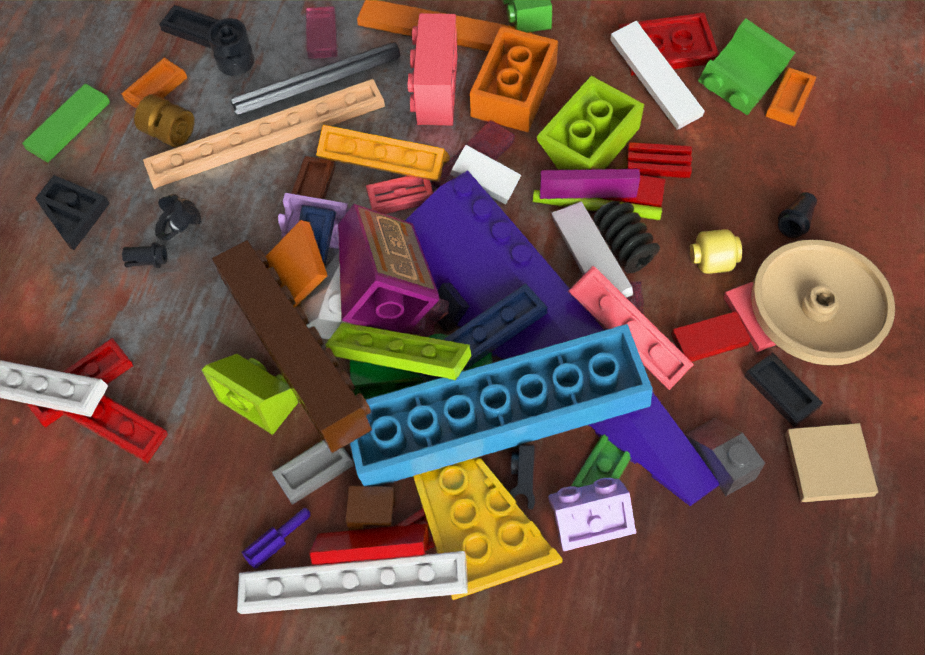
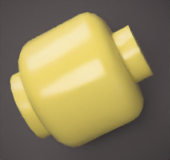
M728 229L702 231L698 234L696 243L690 245L691 262L693 264L697 263L701 272L706 274L730 272L742 259L740 238L734 236Z

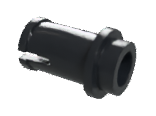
M153 242L151 246L124 247L122 251V259L125 262L124 266L126 268L153 265L155 268H160L162 264L167 263L168 259L165 245H159L158 242Z

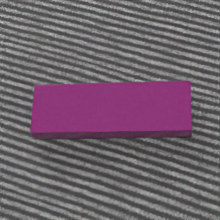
M639 169L542 170L540 173V199L637 197L640 171Z

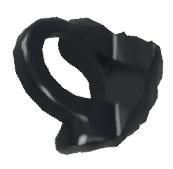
M176 194L159 199V207L163 210L155 227V235L159 239L168 241L178 233L183 232L189 224H201L200 212L189 199L180 198ZM168 222L172 231L165 234V226Z

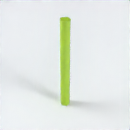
M534 190L533 202L568 207L582 201L586 210L597 211L604 204L612 202V200L598 198L540 199V190ZM632 203L634 207L633 212L638 213L641 218L661 219L662 207Z

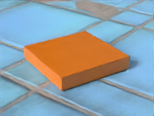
M300 220L265 256L269 263L267 269L273 267L282 282V285L279 287L287 286L296 303L293 305L294 308L328 277L310 222Z

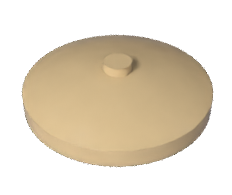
M802 240L778 248L760 266L751 291L754 315L760 327L771 341L794 357L815 364L843 365L867 357L879 347L888 335L895 316L894 296L888 281L881 271L859 252L831 241Z

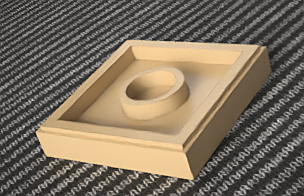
M860 423L795 428L786 431L785 436L801 502L873 497L878 493Z

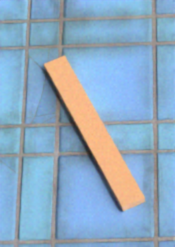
M371 79L143 159V162L155 189L321 130L323 125L332 126L385 107L384 99L374 80Z

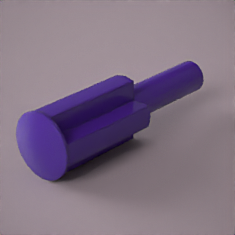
M303 508L277 530L271 527L244 549L242 555L248 564L256 569L286 544L284 538L311 517L309 510Z

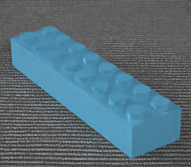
M625 324L461 372L457 380L439 378L366 400L371 409V413L366 417L372 431L350 443L357 475L363 486H381L650 407L653 388L629 326Z

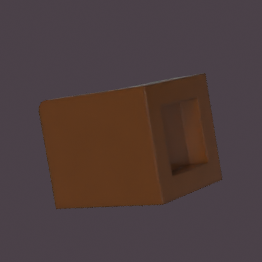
M349 486L346 513L348 530L365 529V525H391L393 506H396L394 487Z

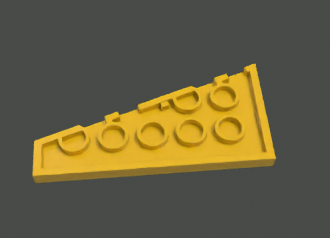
M476 457L413 476L437 552L464 551L466 554L468 593L451 595L453 600L562 563V557L544 539L537 526L522 512L515 499L481 458Z

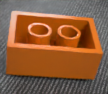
M500 26L470 91L471 117L529 132L557 66L558 40Z

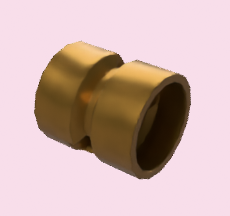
M150 94L139 103L134 116V124L141 132L153 138L157 137L158 140L177 148L184 145L190 138L195 118L189 110L172 104L160 96Z

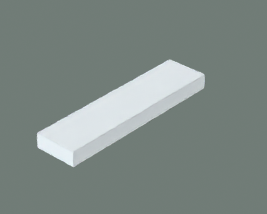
M637 21L611 34V42L677 130L703 116L704 109Z
M582 201L553 212V221L582 274L584 275L591 266H594L626 298L632 296L633 289Z
M0 360V398L91 417L108 387L101 379Z

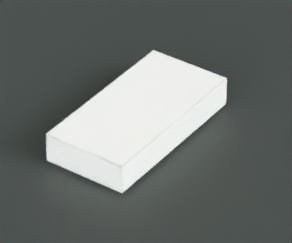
M465 145L450 175L457 177L468 170L491 197L505 205L521 177L519 173Z

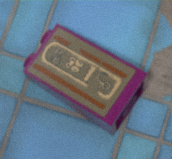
M353 204L338 223L341 321L408 334L439 301V294L413 223Z

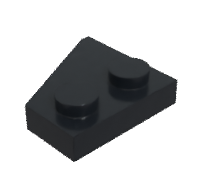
M53 175L35 198L72 250L76 249L109 205L106 196Z

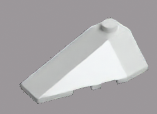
M339 252L326 268L328 277L300 304L310 323L306 326L308 328L314 326L321 338L330 339L341 323L344 322L341 321Z

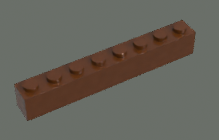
M248 240L213 257L212 260L222 281L331 453L372 431L366 417L371 413V409L361 393L353 394L352 390L355 387L345 370L337 371L336 368L339 367V364L329 347L324 350L321 346L324 345V342L314 326L310 328L306 326L310 324L306 314L300 305L295 308L293 307L296 303L287 286L279 287L282 285V282L273 267L267 269L269 263L262 250L258 249L255 251Z

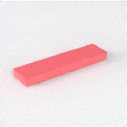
M591 266L567 291L606 330L628 324L644 367L666 389L670 390L694 365L594 266Z

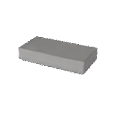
M324 440L273 471L272 474L293 505L354 466V463L344 447L331 453Z

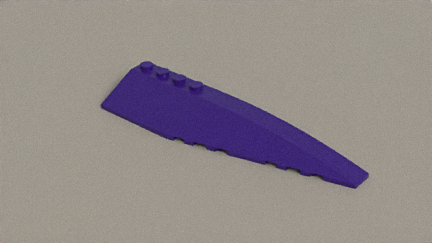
M468 170L441 185L405 220L414 225L437 291L442 283H451L470 306L458 322L457 326L459 328L525 283L547 306L548 313L492 351L493 356L497 355L505 360L604 331L595 318L567 292L570 288ZM653 392L650 407L589 424L595 430L596 435L601 437L605 434L609 437L607 441H610L624 453L626 451L629 452L630 461L634 464L639 463L652 473V477L689 506L696 503L720 484Z

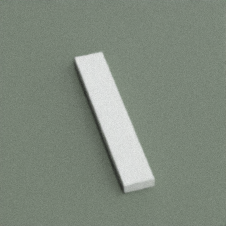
M464 551L243 572L239 573L237 611L241 614L465 594L468 593L466 554Z

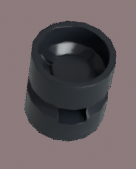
M233 18L221 19L212 24L208 30V40L214 52L213 55L219 70L230 76L241 75L249 71L254 64V55L245 25L238 19Z

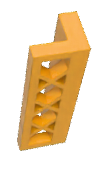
M327 125L322 126L316 156L323 159L436 182L440 181L443 164L448 165L450 155L443 148Z

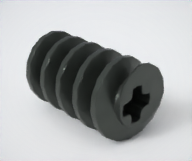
M612 201L604 204L597 210L593 221L599 227L601 234L605 236L608 245L612 247V251L618 257L619 263L625 267L624 271L627 274L634 273L650 263L659 252L660 247L658 243H652L654 237L651 233H645L647 227L645 223L640 222L641 217L639 214L633 212L634 207L632 203L621 204L619 201Z

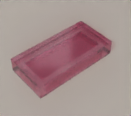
M335 6L306 8L308 59L338 56Z

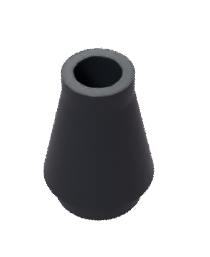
M808 192L801 193L794 202L779 214L778 228L782 234L790 238H798L809 231L814 208L817 205V199L813 194Z

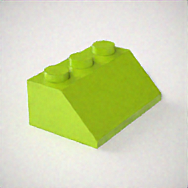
M590 76L538 134L537 141L558 170L606 169L640 129L644 104Z

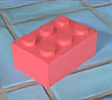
M419 13L418 26H413L412 43L416 45V48L410 51V67L414 68L413 73L408 74V92H414V94L410 95V112L416 113L417 125L453 126L458 60L456 14Z

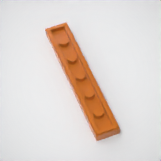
M365 0L357 17L358 26L412 36L413 26H418L419 13H447L379 0ZM456 15L457 45L489 51L500 26L515 29V27Z

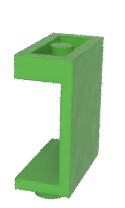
M745 18L728 45L714 61L710 60L707 63L698 82L730 103L735 109L748 116L781 75L796 52Z

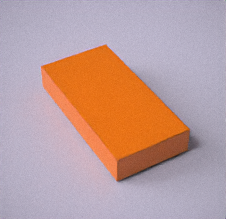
M164 57L121 94L127 103L137 109L144 97L150 94L165 98L187 79V75L183 69Z
M788 67L767 110L766 117L795 127L817 77Z

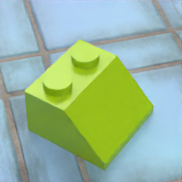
M234 354L206 364L202 372L217 400L272 435L298 404L295 394L284 377L279 374L274 377L266 372L267 369L264 365L254 358L247 360L238 354Z

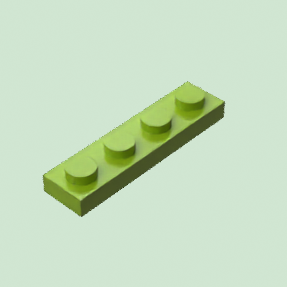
M344 322L341 323L325 344L326 348L329 347L335 357L457 380L471 358L470 346L468 344Z

